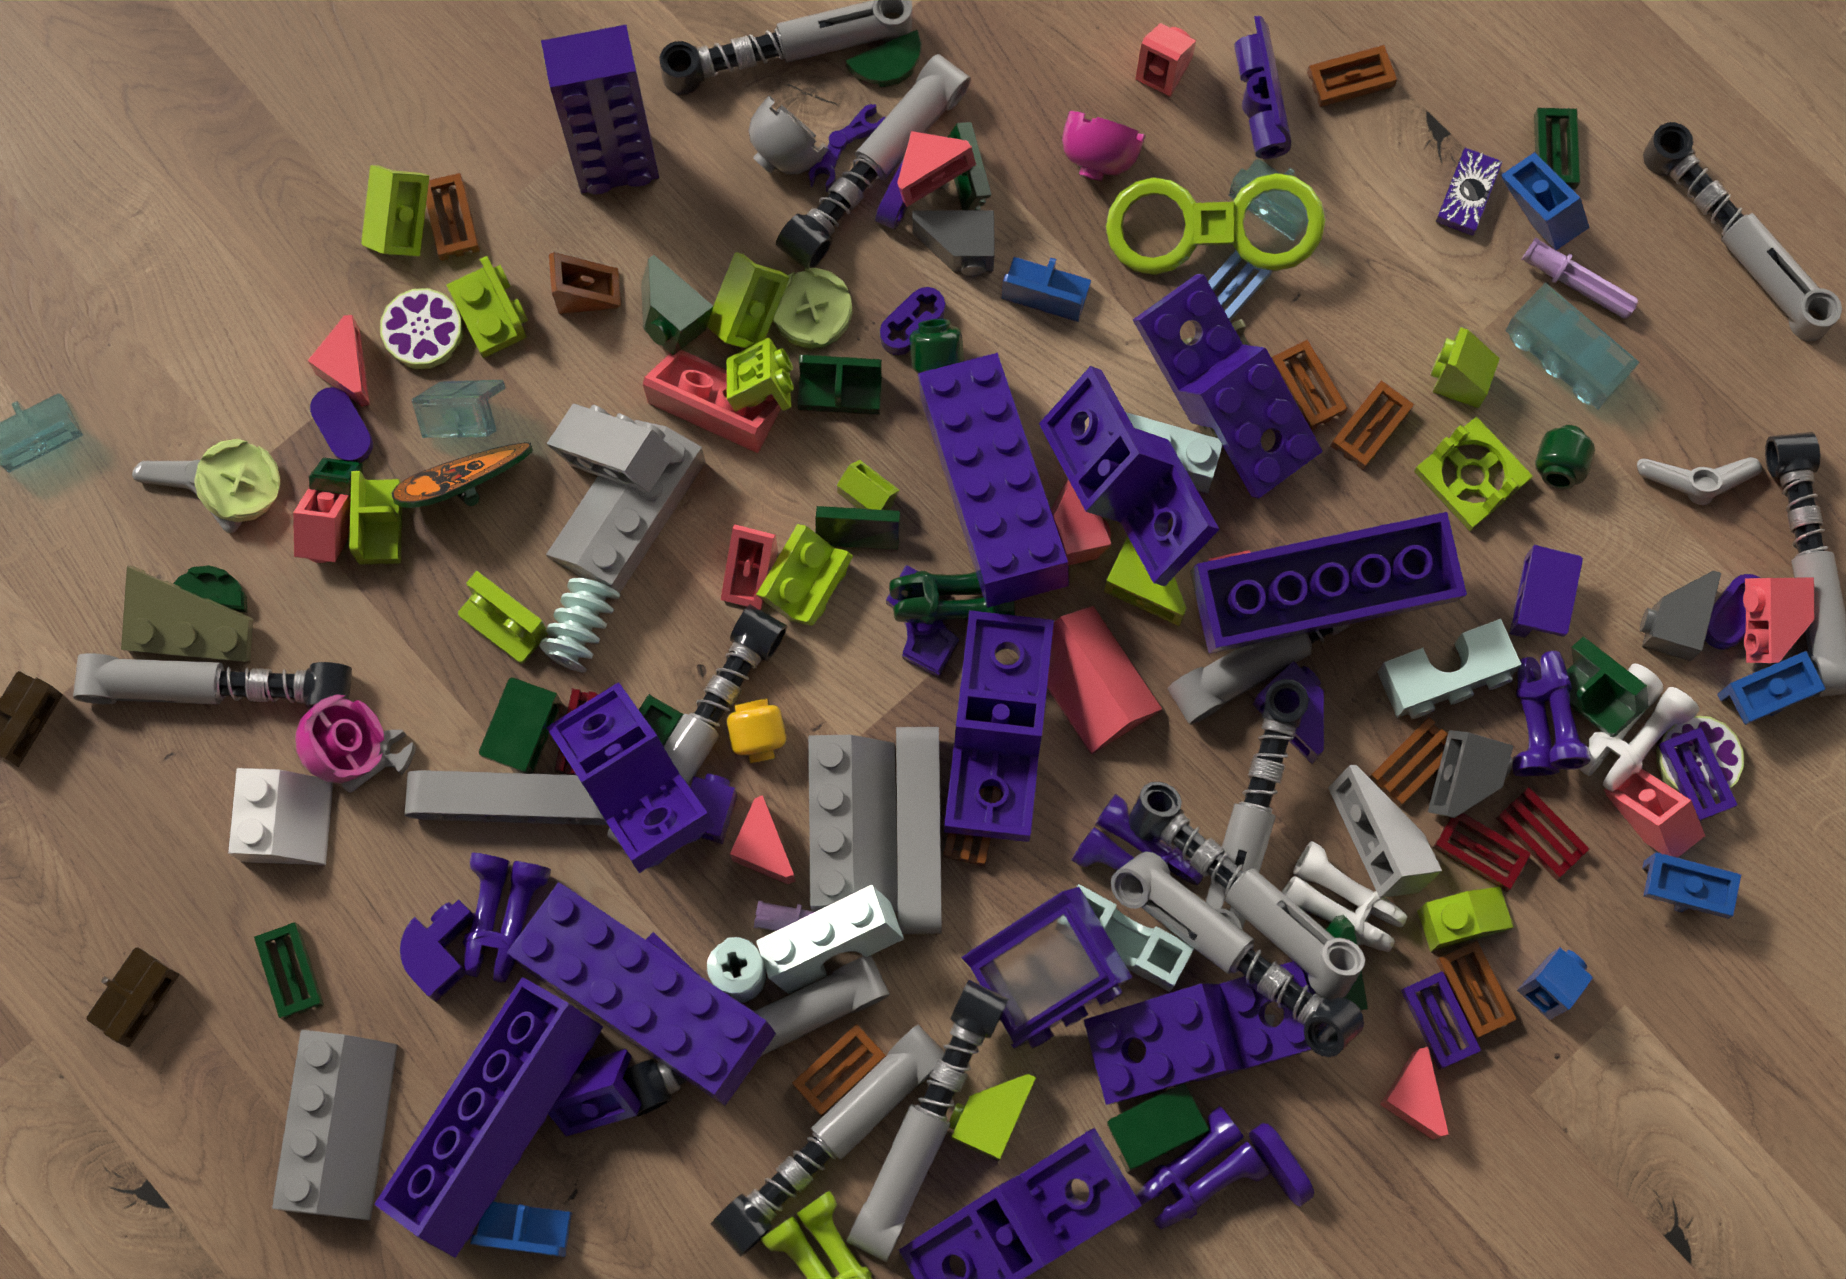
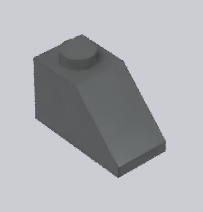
M913 210V235L953 272H962L968 276H979L986 271L994 270V210Z
M1711 571L1662 597L1652 609L1646 608L1640 624V632L1645 633L1642 647L1688 661L1693 660L1703 649L1721 573Z
M1449 730L1428 812L1455 818L1501 789L1505 778H1507L1512 768L1511 754L1513 745L1470 732Z

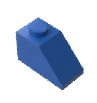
M1535 152L1501 175L1502 180L1533 228L1555 250H1558L1590 228L1581 198Z
M1559 947L1547 956L1517 991L1548 1020H1551L1568 1011L1575 1004L1593 977L1586 971L1588 966L1580 956L1571 950L1565 952Z

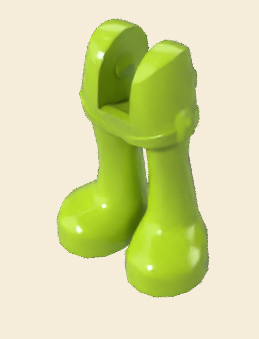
M830 1190L797 1213L839 1272V1275L834 1279H872V1272L867 1267H862L835 1227L832 1216L837 1203ZM794 1216L761 1238L765 1247L770 1251L786 1252L807 1279H833L810 1246Z

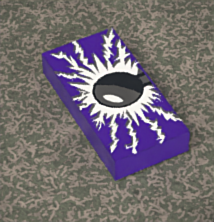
M1464 148L1435 222L1473 236L1503 161Z

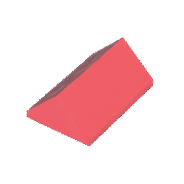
M683 350L678 351L674 355L670 353L645 376L643 381L648 404L756 453H759L781 410L773 395L770 394L760 404L753 407L746 406L735 412L727 400V370Z
M1094 606L1060 616L1054 622L1047 688L1091 755L1162 711L1161 706Z

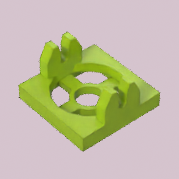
M1477 416L1467 425L1457 427L1450 438H1444L1435 448L1434 452L1414 470L1417 476L1469 531L1480 524L1533 477ZM1475 444L1486 447L1490 452L1481 460L1467 459L1457 447ZM1446 458L1457 468L1455 473L1456 481L1449 487L1444 483L1442 474ZM1500 461L1503 466L1504 480L1502 488L1498 491L1488 480L1490 476L1489 469ZM1467 465L1477 466L1483 472V482L1476 486L1466 484L1461 478L1462 468ZM1464 490L1468 492L1478 491L1486 501L1472 503L1461 500L1457 496Z

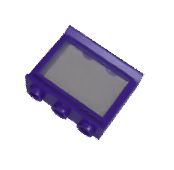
M1080 887L1060 892L961 957L971 968L981 986L1009 999L1000 1020L1013 1041V1044H1011L1013 1048L1029 1043L1033 1049L1055 1036L1051 1030L1062 1022L1067 1028L1089 1015L1085 1007L1095 1001H1098L1100 1006L1112 1001L1123 993L1120 985L1132 979L1130 972Z

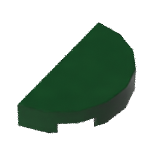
M918 29L846 60L847 69L856 79L879 84V87H888L901 83L912 75L920 58L921 40Z
M210 565L192 567L173 583L199 597L210 599L237 612L248 613L245 592L240 583L224 569Z

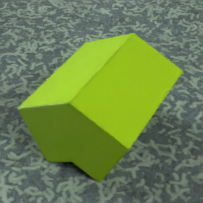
M861 460L850 464L837 484V493L860 509L889 510L894 505V499L900 491Z

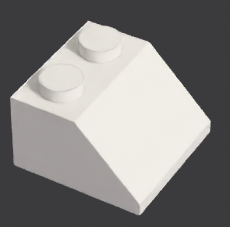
M237 768L228 853L240 862L326 865L333 782H327L315 776L284 770Z

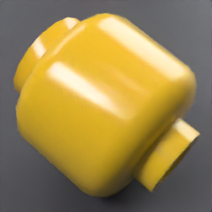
M768 699L734 705L735 712L727 717V726L733 752L741 756L749 755L750 763L775 758L774 750L781 748L786 743V734L780 708L776 705H769Z

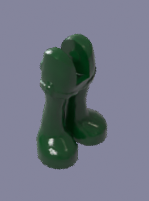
M918 571L914 574L895 578L889 583L890 596L895 600H901L893 607V615L898 622L933 624L934 621L946 619L968 620L969 610L1015 615L1014 601L987 608L984 597L969 600H939V596L983 595L976 572L944 575Z

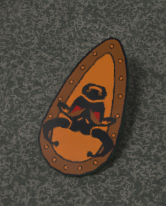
M529 442L496 447L421 471L406 478L394 488L391 493L394 504L404 508H416L432 505L457 495L466 505L474 506L480 499L478 492L475 491V486L501 474L524 460L533 452L532 445Z

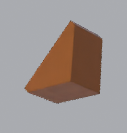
M556 252L549 254L551 291L559 314L616 309L621 306L618 268Z

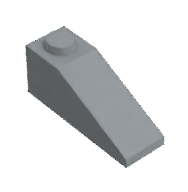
M1349 765L1328 787L1379 898L1419 893L1442 872L1425 834L1357 765Z

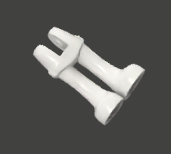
M1632 664L1628 671L1647 685L1649 708L1663 692V684L1646 667ZM1674 687L1667 688L1651 717L1629 744L1622 741V739L1646 710L1615 737H1610L1602 731L1594 733L1589 738L1588 747L1591 761L1579 769L1584 774L1590 776L1610 751L1620 756L1603 782V786L1613 792L1632 774L1639 773L1642 769L1643 759L1663 734L1676 724L1689 722L1699 712V706L1683 691Z
M1311 841L1302 852L1294 867L1293 874L1296 876L1287 882L1282 893L1303 911L1314 914L1329 923L1332 922L1335 916L1345 915L1354 925L1357 945L1364 944L1377 950L1389 952L1395 943L1394 938L1367 923L1370 914L1391 925L1403 927L1407 920V915L1386 897L1379 898L1377 891H1372L1358 884L1335 868L1328 861L1325 850L1320 845ZM1302 879L1316 882L1358 906L1355 913L1318 892Z

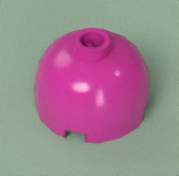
M1069 111L1063 130V149L1068 159L1081 167L1079 175L1102 182L1104 174L1119 175L1127 171L1136 162L1144 143L1145 134L1138 133V130L1104 118L1097 117V119L1092 118V120L1084 118L1085 113Z
M334 695L316 703L301 718L295 735L296 752L302 765L312 775L327 782L344 783L362 777L370 772L380 762L382 754L379 755L380 742L384 741V731L377 716L365 703L359 700L352 702L348 699H342L345 695Z

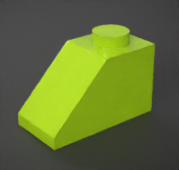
M1127 537L1106 580L1104 592L1180 626L1187 607L1175 577L1166 586L1153 583L1129 537Z
M1500 887L1458 893L1426 902L1417 910L1430 952L1514 928Z
M1026 1074L969 1096L966 1105L957 1102L949 1120V1128L954 1130L951 1140L999 1162L1036 1077Z

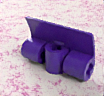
M1254 16L1257 34L1240 38L1235 42L1234 48L1240 79L1247 83L1242 100V109L1245 115L1250 118L1249 125L1255 156L1259 159H1272L1288 153L1291 149L1292 141L1269 27L1262 16Z

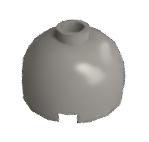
M768 96L751 118L748 130L750 142L757 150L753 158L769 173H772L776 168L786 174H801L810 170L824 157L829 148L824 142L817 148L814 145L816 142L814 137L816 135L783 105L777 111L771 106L775 103V99Z

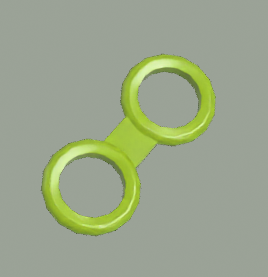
M1274 173L1257 177L1241 188L1233 202L1196 203L1189 191L1176 182L1153 177L1136 181L1119 193L1109 209L1106 232L1109 246L1121 263L1135 272L1155 275L1173 271L1186 262L1196 247L1201 245H1233L1240 257L1256 268L1280 271L1296 267L1313 254L1322 240L1325 216L1322 202L1312 187L1295 176ZM1276 190L1289 192L1299 198L1307 210L1309 221L1306 234L1301 242L1288 252L1279 254L1262 252L1254 247L1246 237L1244 227L1246 211L1252 202L1264 193ZM1150 195L1166 196L1175 201L1183 211L1186 224L1183 238L1178 246L1168 254L1155 258L1141 256L1131 250L1125 241L1123 233L1124 218L1131 205L1142 197Z

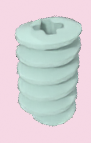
M572 578L567 584L571 593L563 594L560 600L565 608L556 609L553 615L558 623H551L547 627L546 631L551 638L542 639L539 646L545 654L558 664L574 671L586 672L587 669L578 662L579 657L592 659L593 653L585 647V643L599 644L600 638L591 630L592 628H606L607 623L598 615L599 613L612 614L614 609L605 600L606 598L619 599L620 594L601 582L584 578Z
M740 937L727 938L718 944L709 956L707 972L712 984L738 1002L743 1003L755 998L763 989L766 981L765 965L757 947L749 940ZM740 964L742 976L733 978L732 966Z

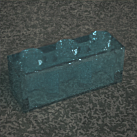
M1544 283L1512 317L1505 330L1510 334V339L1518 348L1531 352L1541 361V365L1547 373L1556 378L1560 377L1572 387L1574 395L1580 401L1588 405L1592 404L1598 410L1631 376L1640 363L1547 283Z

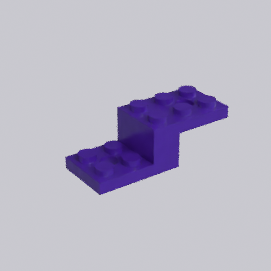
M1196 274L1133 319L1135 326L1190 423L1214 429L1251 497H1262L1323 452L1265 347L1242 344L1204 274ZM1190 320L1195 326V336L1191 342L1185 344L1181 339L1180 330L1182 325ZM1271 428L1275 434V443L1270 450L1265 451L1261 446V437L1266 430Z
M1089 366L1041 420L1039 425L1085 511L1120 522L1152 582L1166 586L1218 532L1219 527L1170 441L1134 428L1103 371ZM1089 417V425L1085 431V421ZM1172 517L1173 526L1171 531L1167 534L1168 520Z
M969 610L944 832L1030 842L1054 620ZM1010 649L1018 655L1019 660L1012 665H1004L997 661L995 655L1000 650ZM986 786H995L1003 792L1004 796L996 803H988L981 798L979 792Z
M619 682L546 727L638 873L660 864L669 854L687 843L698 840L704 832L715 826L705 808L680 775L658 736Z
M1293 961L1281 965L1283 968H1286V971L1291 972V975L1294 974L1293 981L1301 987L1308 985L1307 991L1312 995L1315 994L1308 979L1309 974ZM1246 976L1220 984L1201 983L1083 1019L1106 1105L1116 1104L1191 1081L1212 1080L1305 1053L1312 1049L1304 1038L1303 1024L1293 1018V1012L1287 1007H1283L1284 1019L1279 1026L1273 1027L1267 1023L1265 1009L1271 1003V1000L1266 998L1263 993L1261 994L1257 991L1258 985L1256 983L1248 984ZM1136 1037L1141 1039L1146 1046V1055L1139 1063L1134 1062L1128 1054L1129 1043Z
M1093 1128L1025 1172L993 1188L898 1250L915 1279H1024L1142 1205L1098 1132ZM1074 1179H1080L1087 1184L1089 1188V1198L1087 1201H1081L1073 1194L1072 1182ZM951 1255H957L964 1261L966 1265L964 1277L957 1276L950 1267Z

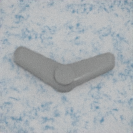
M1749 457L1716 469L1698 467L1691 471L1649 459H1640L1637 462V469L1642 477L1688 494L1689 499L1695 504L1707 505L1712 502L1713 497L1759 475L1762 471V465L1758 459Z
M200 460L141 461L134 468L132 477L137 482L186 488L197 494L194 479ZM211 513L227 533L235 532L242 524V522L221 519Z

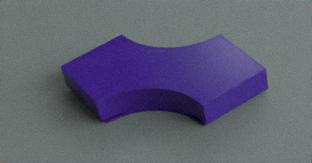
M906 565L899 577L914 574L918 571ZM889 593L886 604L893 608L901 600L893 599ZM942 620L934 621L933 624H911L904 622L907 631V641L902 659L939 678L959 644V638L945 627Z

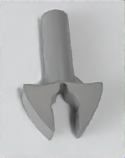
M398 729L384 731V741L380 742L379 755L382 754L380 762L362 777L341 783L343 788L352 793L385 767H394L400 775H403L414 757L416 746L411 742L400 753L392 754L390 753L392 744L406 736V733Z

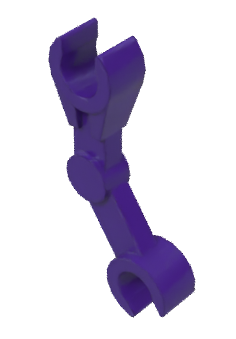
M876 104L865 106L848 126L840 131H833L830 134L827 146L829 151L824 155L821 162L817 163L809 171L811 187L815 183L816 176L822 173L829 176L825 184L826 192L836 182L834 169L841 152L854 140L869 137L885 119L883 117L876 123L866 121L868 117L877 113Z

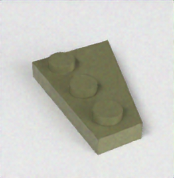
M127 566L121 650L244 662L250 661L253 618L210 599H204L169 581H163L145 573L146 571L137 567Z

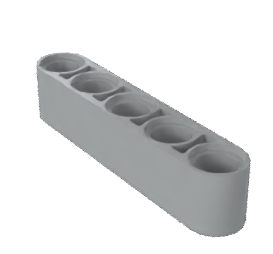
M896 727L898 924L902 934H941L939 727Z
M426 770L408 772L404 816L409 818L449 821L608 825L577 775Z

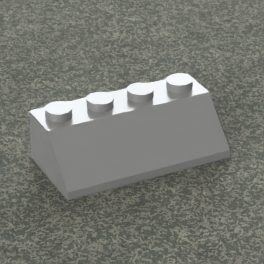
M635 420L638 425L642 426L644 424V421ZM653 424L665 433L664 441L676 453L650 493L598 476L547 552L546 556L584 579L601 582L618 591L619 594L621 593L706 463L701 446L666 426Z
M808 735L811 911L817 912L873 885L891 902L894 912H898L895 743L856 735Z
M301 1030L272 1209L371 1221L397 1044L345 1034Z

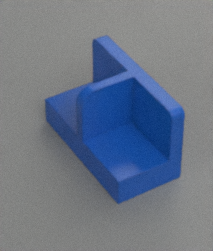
M1014 257L1009 272L1005 274L1002 282L1001 299L1079 322L1090 289L1091 280L1057 270V259L1050 258L1048 266Z
M1805 651L1727 685L1717 695L1721 702L1731 698L1744 725H1747L1768 715L1774 716L1791 705L1823 692L1826 688L1808 653Z
M1657 852L1644 860L1642 869L1648 871L1643 897L1674 904L1675 911L1681 913L1687 909H1693L1727 919L1733 917L1741 874Z
M492 1202L479 1220L477 1235H472L470 1244L565 1257L572 1212L530 1207L522 1204Z

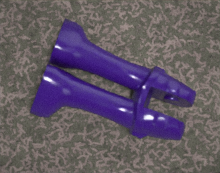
M1559 651L1545 652L1541 656L1540 664L1533 657L1520 659L1521 666L1517 670L1518 686L1516 695L1522 702L1529 742L1527 751L1520 752L1513 757V774L1522 777L1547 776L1559 773V769L1574 770L1586 766L1591 761L1588 747L1580 742L1570 706L1569 693L1572 690V686L1561 653ZM1547 701L1550 702L1555 728L1556 742L1554 746L1552 745L1546 715L1545 702Z
M1114 794L1097 819L1095 826L1107 833L1118 836L1142 853H1155L1166 862L1171 872L1188 883L1198 886L1203 879V875L1190 865L1189 860L1183 859V852L1178 847L1173 849L1161 841H1146L1134 834L1129 825L1128 805L1123 798ZM1093 827L1071 861L1082 867L1101 862L1117 871L1134 857L1116 845L1104 833Z
M473 852L471 853L469 864L470 869L479 877L480 892L470 932L465 934L463 940L464 947L466 948L465 974L477 978L484 961L486 946L499 948L495 960L493 980L505 983L515 964V961L507 954V951L521 934L530 900L536 889L547 884L551 869L527 862H513L511 889L501 932H494L495 917L511 862L497 856Z
M1220 1105L1208 1116L1209 1131L1201 1140L1166 1166L1159 1165L1154 1168L1152 1177L1136 1193L1137 1199L1143 1205L1150 1199L1163 1193L1162 1190L1168 1187L1178 1200L1173 1205H1168L1160 1215L1153 1219V1222L1160 1230L1182 1219H1192L1197 1215V1209L1232 1182L1245 1177L1257 1182L1271 1174L1252 1146L1246 1141L1223 1162L1191 1186L1186 1184L1185 1179L1244 1138L1238 1127Z

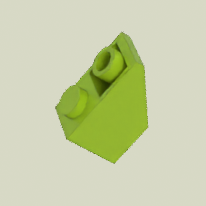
M1460 327L1454 340L1446 338L1441 353L1436 358L1430 375L1437 378L1433 392L1480 408L1488 394L1500 358L1472 332Z

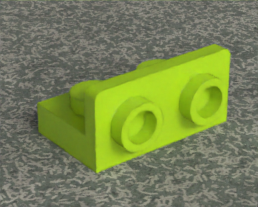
M487 256L480 259L482 268L446 284L482 358L527 338L522 324L528 321L519 300L515 299L510 302L505 292V289L510 288L511 285L501 265L493 268Z
M770 338L726 359L727 400L735 412L746 406L753 407L760 404L770 394L773 395L783 411L791 408L790 392L794 391V386L790 379V371L793 370V366L783 348L777 350Z
M797 524L756 595L789 621L813 626L824 613L826 604L836 586L845 577L847 567L853 559V555L846 550L832 547L808 526Z
M476 570L466 582L472 596L458 611V615L463 621L514 660L523 664L539 646L541 640L548 635L547 629L539 617Z

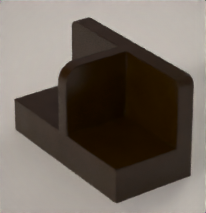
M20 671L16 672L0 698V758L18 768L63 696L52 685L37 677L34 679Z
M136 947L113 979L106 976L103 977L101 982L107 988L86 1019L104 1031L103 1034L113 1041L130 1047L180 974L144 950Z

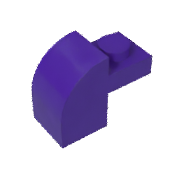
M459 899L453 905L448 902L441 906L432 915L430 920L433 923L428 928L414 917L407 925L401 938L400 957L405 971L434 1002H437L466 975L465 969L445 948L473 922L475 916Z

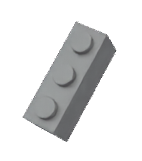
M574 403L547 442V445L570 466L646 493H650L676 453L664 441L665 433L651 423L644 422L641 426L621 413L614 417L596 405H592L589 409Z

